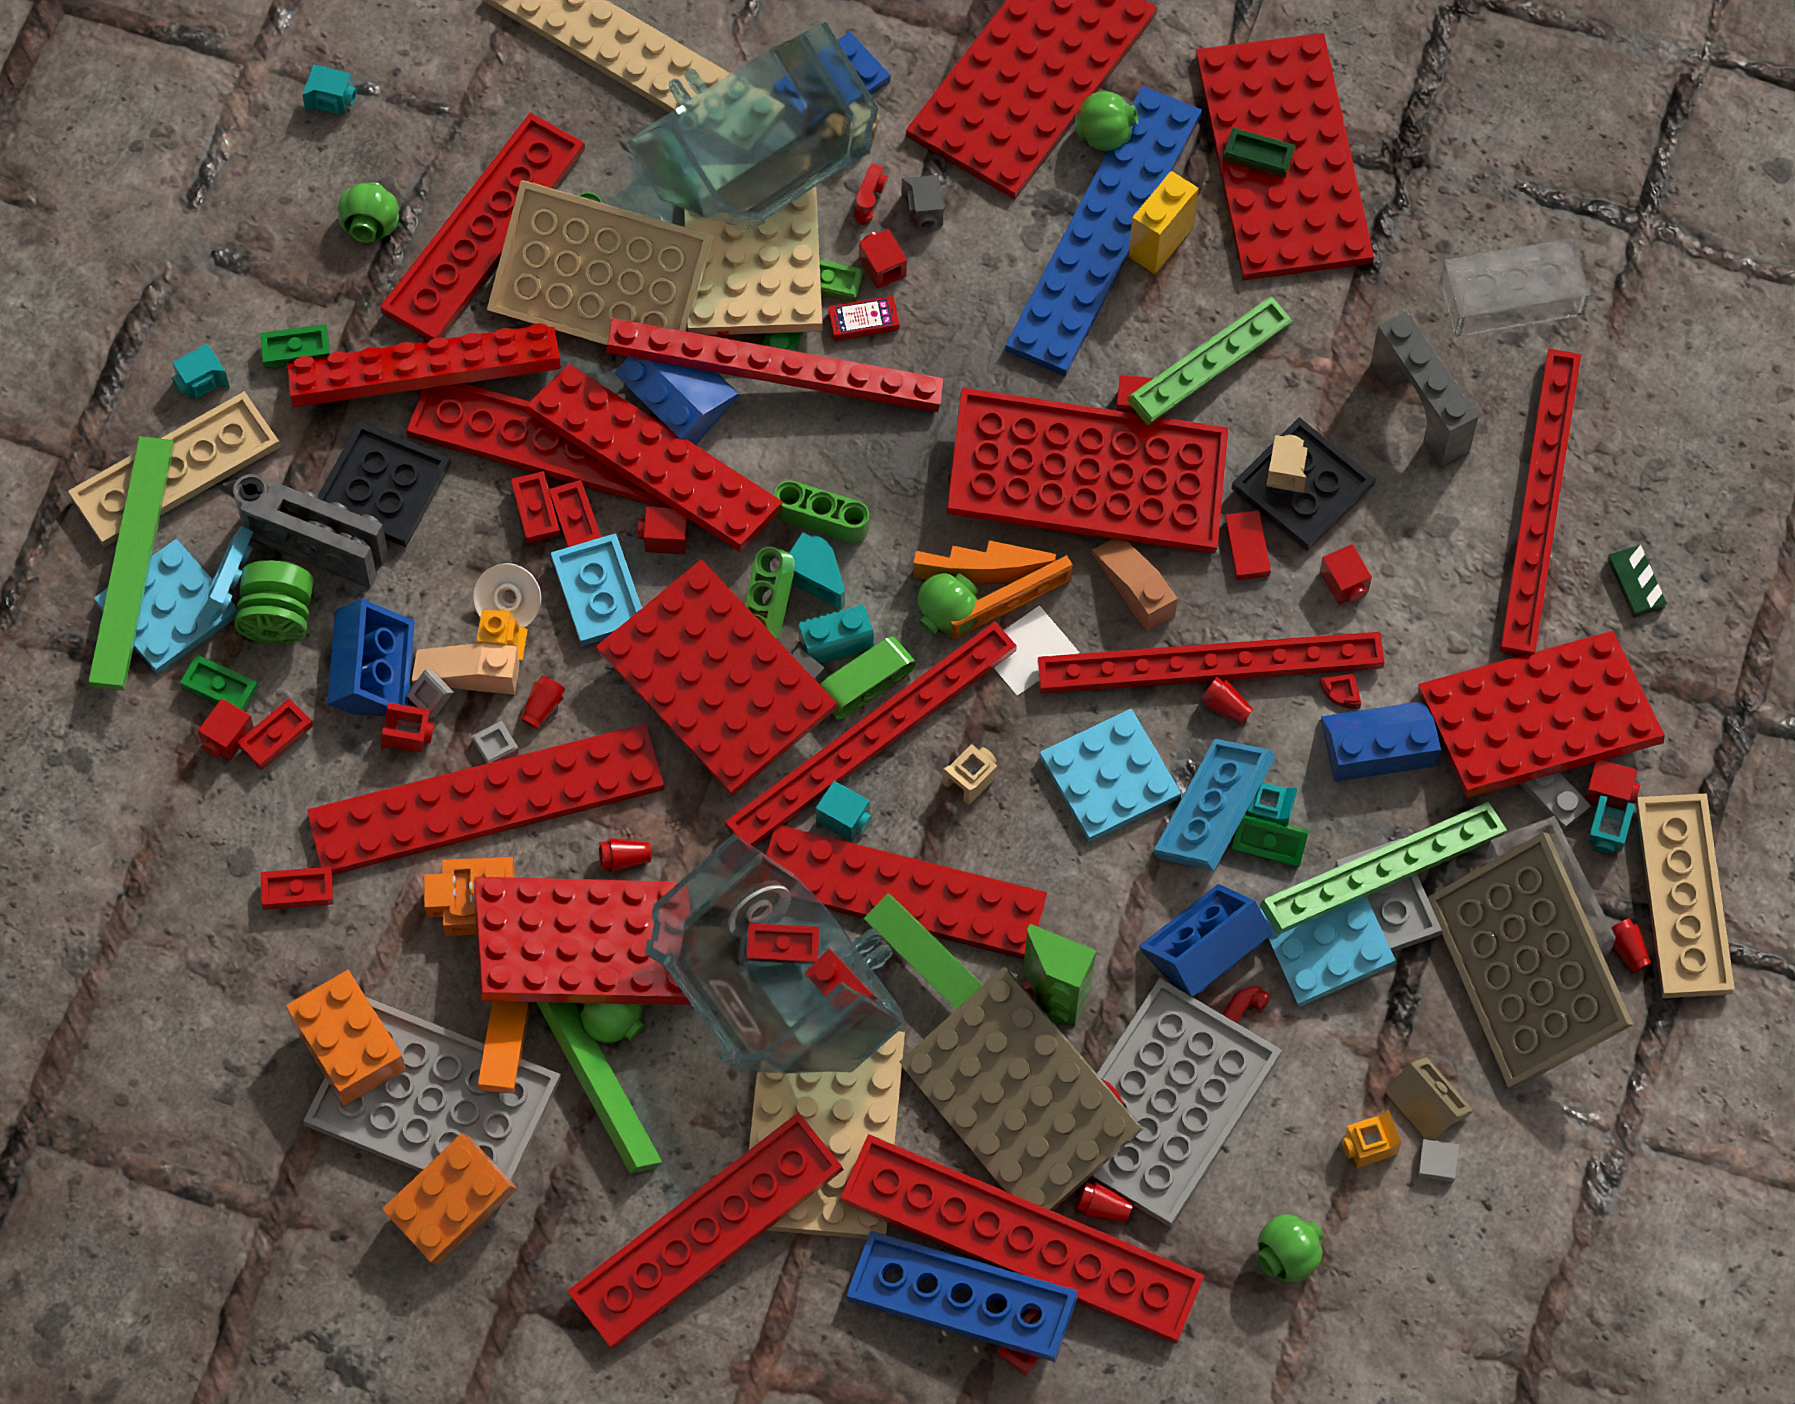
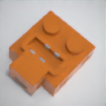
M513 857L442 860L441 874H424V907L426 917H443L445 936L477 935L473 889L475 876L515 878Z

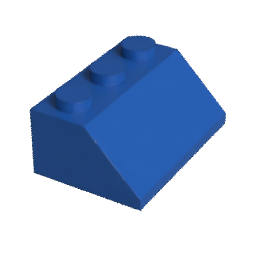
M627 357L614 372L680 439L685 438L695 445L698 444L740 396L717 372L634 357Z
M362 598L336 609L327 704L353 715L386 716L388 702L408 706L409 698L406 694L410 689L415 621Z
M1423 701L1321 716L1334 782L1437 766L1441 747L1434 718Z
M1217 884L1139 945V948L1172 986L1193 997L1206 990L1209 984L1222 973L1231 970L1236 965V962L1247 953L1258 949L1263 941L1273 933L1255 900Z

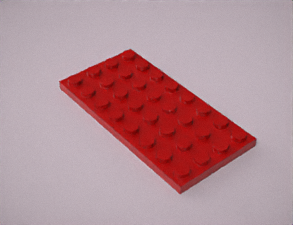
M1006 0L906 128V137L1015 200L1073 125L1075 116L1081 113V105L1084 100L1099 91L1157 15L1158 7L1146 0Z
M1324 33L1196 49V61L1242 280L1373 264V249ZM1232 128L1296 145L1286 178L1223 161V154Z
M962 387L946 514L1215 554L1219 539L1228 427L1162 417L1148 426L1135 413Z

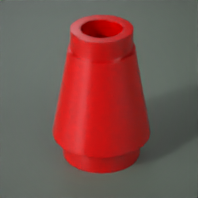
M541 675L538 681L533 682L520 720L534 729H539L540 725L564 699L562 694L565 688L553 679Z
M1216 677L1201 697V700L1207 704L1206 708L1238 722L1240 725L1245 722L1254 709L1227 680L1223 682L1218 677Z
M608 838L607 842H599L598 851L601 870H609L610 873L644 863H651V846L649 842Z
M1630 918L1605 931L1609 938L1607 943L1628 968L1631 969L1632 973L1638 972L1651 964L1638 924L1634 925Z
M1085 1182L1076 1209L1083 1211V1216L1126 1223L1133 1203L1098 1182L1094 1184Z

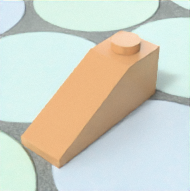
M475 643L417 650L412 684L417 681L424 670L432 669L449 688L515 695L520 665L517 646Z

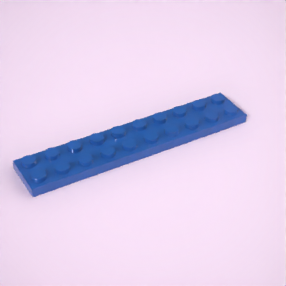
M1143 85L1132 104L1135 106L1138 114V124L1133 125L1131 139L1127 144L1124 143L1115 150L1107 151L1005 345L1006 352L1063 376H1066L1128 258L1132 217L1170 171L1174 170L1201 118L1202 109Z

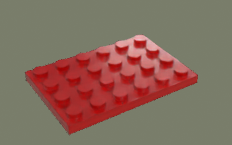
M702 559L596 646L601 656L731 796H734L838 708L837 702Z
M1614 631L1540 650L1533 655L1518 656L1418 684L1420 698L1434 718L1438 737L1466 798L1595 763L1598 760H1606L1664 744L1665 735Z
M475 876L473 889L481 1001L695 1005L697 992L686 882Z

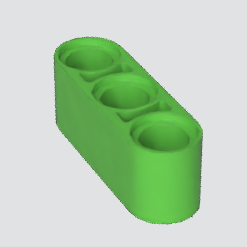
M784 481L775 489L774 496L781 501L786 499L797 501L791 505L782 504V510L776 516L785 523L849 543L861 542L869 534V511L865 504L796 481ZM819 509H826L827 511H829L827 514L819 515L815 513V511ZM851 519H857L861 521V523L857 525H850L849 523H847V521Z
M765 547L756 554L744 605L779 640L795 571V561L792 555L786 551L774 547ZM778 556L780 560L779 567L772 572L770 569L771 560ZM770 589L772 592L771 602L765 606L763 604V595L767 590Z
M895 636L884 639L820 684L837 702L838 708L832 712L833 716L837 720L849 716L909 675L915 668L916 661Z

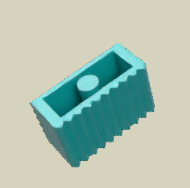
M865 605L853 606L852 609L847 607L845 611L840 609L839 613L834 611L832 615L827 613L825 617L820 615L819 619L814 617L812 621L809 619L806 622L800 621L799 643L801 649L819 664L867 651L874 647V631Z

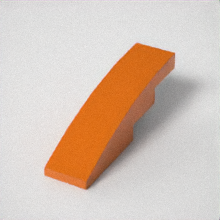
M989 541L986 552L952 546L950 558L916 551L913 562V578L927 580L937 574L947 573L955 577L960 573L973 584L1015 582L1056 561V554Z
M492 1002L478 1090L515 1093L518 1067H520L523 1043L526 1039L531 1002Z

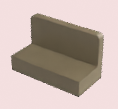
M1427 1057L1411 1062L1385 1090L1386 1094L1426 1140L1436 1141L1452 1124L1465 1120L1474 1111Z

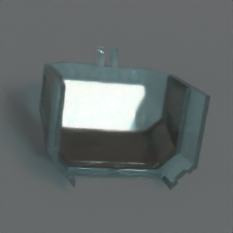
M824 22L776 45L707 88L697 71L689 68L685 71L684 76L690 88L698 95L691 99L679 79H672L669 81L668 86L675 100L681 106L643 129L626 142L627 147L660 200L675 204L707 219L752 229L765 224V219L853 161L869 155L873 142L871 140L873 124L877 120L879 108L827 22Z
M732 834L653 905L651 920L654 921L651 939H647L645 955L667 968L723 1048L724 1052L718 1058L739 1071L785 1074L810 1072L852 1073L905 1026L902 1009L873 971V969L881 967L889 960L891 955H893L892 949L888 944H882L865 958L861 955L862 953L869 952L880 942L881 934L878 930H867L852 942L831 912L795 874L735 834ZM772 885L784 886L790 892L791 901H783L785 897L781 898L776 892H765L755 896L739 910L735 919L737 928L732 933L730 932L728 920L731 913L750 894ZM761 900H769L773 905L771 913L762 921L757 922V924L820 927L818 959L830 948L878 999L874 1001L842 982L828 995L824 996L804 974L813 964L746 961L748 923H750L746 918V913L749 908ZM767 906L758 908L752 914V917L760 916L765 912Z

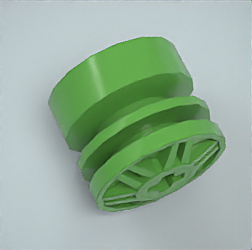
M270 560L257 561L246 565L242 569L239 591L241 599L237 604L235 629L246 638L261 643L282 645L300 642L306 637L309 616L307 606L310 605L314 579L312 575L300 566L287 562Z

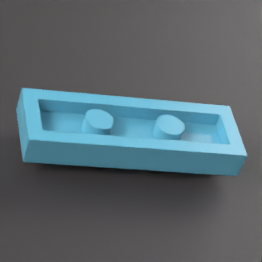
M240 526L229 542L197 615L198 617L210 623L217 611L224 613L232 598V595L227 592L229 588L234 589L242 575V571L238 569L239 564H245L253 547L248 545L253 531Z

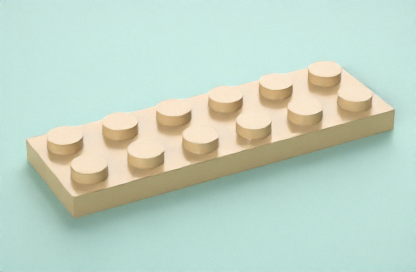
M245 391L160 438L173 440L174 442L160 516L280 448L279 440ZM136 453L68 491L70 498L104 548L118 540Z
M1707 793L1637 797L1635 805L1662 998L1731 995L1735 988Z

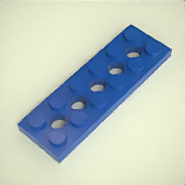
M870 1231L846 1298L847 1301L1056 1362L1078 1299V1291ZM892 1268L901 1270L903 1272L902 1279L896 1283L886 1282L883 1276L887 1270ZM927 1278L934 1279L938 1283L937 1288L931 1293H922L917 1289L918 1284ZM962 1288L970 1290L972 1297L968 1302L959 1304L953 1301L952 1295L956 1290ZM993 1299H1002L1007 1303L1006 1309L999 1314H993L986 1308ZM1028 1309H1037L1041 1312L1042 1317L1037 1323L1027 1324L1021 1319L1022 1314Z

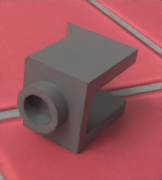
M939 175L902 178L901 195L907 199L909 220L915 223V228L929 230L936 226H943L944 208Z

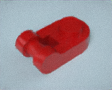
M871 163L856 197L853 217L857 223L862 225L869 224L872 221L876 193L883 194L889 177L884 174L885 167Z

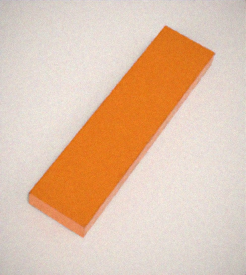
M1066 555L977 600L975 608L967 618L960 621H951L953 630L952 635H949L952 640L957 639L1070 582L1073 564ZM974 619L977 620L968 631L962 634L959 633L960 626Z

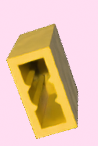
M1170 171L1132 217L1128 254L1130 259L1154 274L1159 271L1194 227L1198 187Z

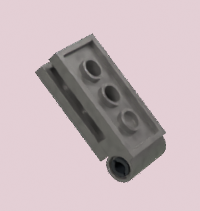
M256 474L244 475L235 482L233 493L241 524L243 527L253 531L250 541L368 588L372 587L376 579L374 563L383 566L388 556L383 525L376 518L367 514L360 516L350 512L347 507L337 502L330 504L322 501L315 494L307 490H300L299 492L276 482H273L268 490L266 481Z

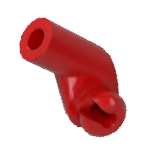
M1258 985L1239 990L1234 994L1222 1015L1237 1023L1247 1007L1253 1005L1260 1010L1264 1009L1270 1000V994L1263 991L1262 987Z

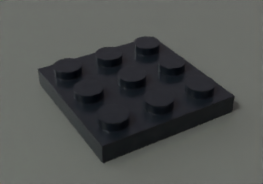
M1299 417L1280 436H1297L1304 440L1303 447L1308 448L1303 471L1307 477L1304 493L1266 486L1274 442L1232 482L1231 489L1305 550L1309 551L1375 485L1376 479Z
M359 421L317 497L330 504L332 502L340 503L347 507L350 512L360 516L363 514L373 516L383 525L385 539L406 547L451 465V460L440 453Z

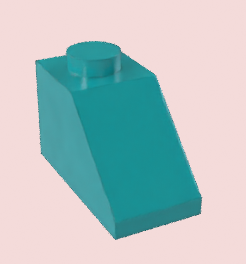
M802 533L789 552L795 561L792 584L842 610L845 605V590L833 548L821 537H811Z

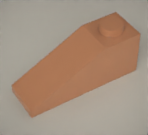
M1111 539L1091 551L1146 632L1175 617L1178 598L1160 572L1128 541Z

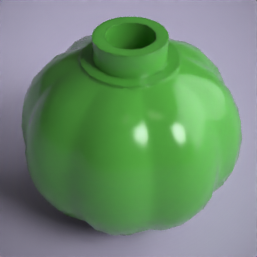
M1099 91L1093 93L1082 103L1081 113L1075 116L1078 136L1081 141L1087 140L1090 147L1102 152L1112 151L1124 143L1127 144L1131 139L1133 125L1138 124V114L1135 106H1128L1120 95L1113 92Z
M375 182L359 183L347 189L341 195L337 207L338 219L343 230L355 240L364 243L376 242L387 237L396 229L399 221V206L393 194L382 185Z
M942 573L928 578L918 593V606L923 616L920 619V623L934 635L937 631L952 635L953 627L951 621L963 620L972 613L977 601L975 595L979 592L978 589L960 573L955 577ZM974 619L960 626L959 633L962 634L968 631L977 620Z
M581 1003L584 1006L580 1013L582 1026L585 1032L598 1042L615 1043L625 1038L632 1041L644 1027V1024L640 1021L644 1004Z
M1279 1215L1267 1222L1259 1234L1257 1246L1260 1251L1256 1254L1258 1263L1271 1278L1278 1276L1286 1282L1305 1280L1315 1272L1321 1262L1322 1248L1320 1240L1324 1238L1323 1233L1312 1220L1307 1223L1295 1215Z

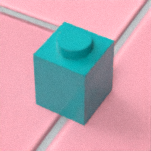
M833 781L816 807V822L851 842L858 832L861 834L865 832L872 819V815H870V800L836 781Z

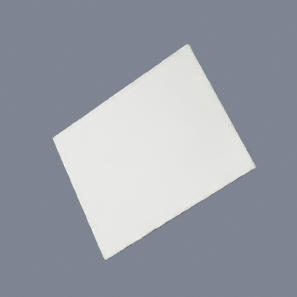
M1039 605L1003 630L1017 645V650L994 669L1018 696L1039 681L1038 657L1078 654L1080 652Z

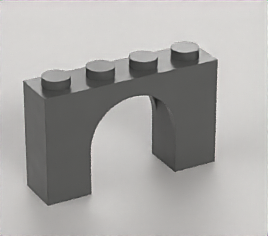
M1404 312L1378 325L1370 365L1387 390L1407 380L1412 383L1421 399L1427 419L1423 443L1440 469L1469 455L1479 416L1409 313Z

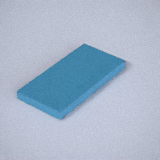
M1214 739L1153 850L1157 859L1214 871L1276 758L1272 750Z

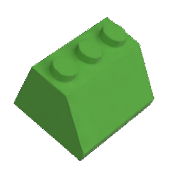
M1029 924L1026 933L1023 969L1028 981H1030L1037 1002L1053 1022L1061 1025L1069 1023L1075 1026L1092 988L1096 950Z

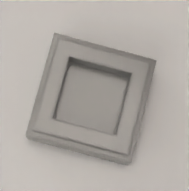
M426 669L406 696L418 708L428 709L429 718H435L454 692L432 669Z
M502 721L471 736L472 742L485 764L507 759L519 753L516 743Z
M1423 1139L1418 1177L1454 1182L1459 1144Z

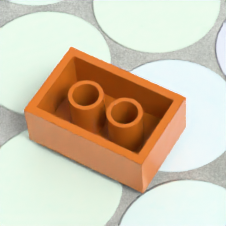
M349 970L344 971L286 1005L291 1023L343 1106L406 1070L401 1052Z
M461 1133L382 1210L431 1263L439 1265L518 1188L470 1136Z

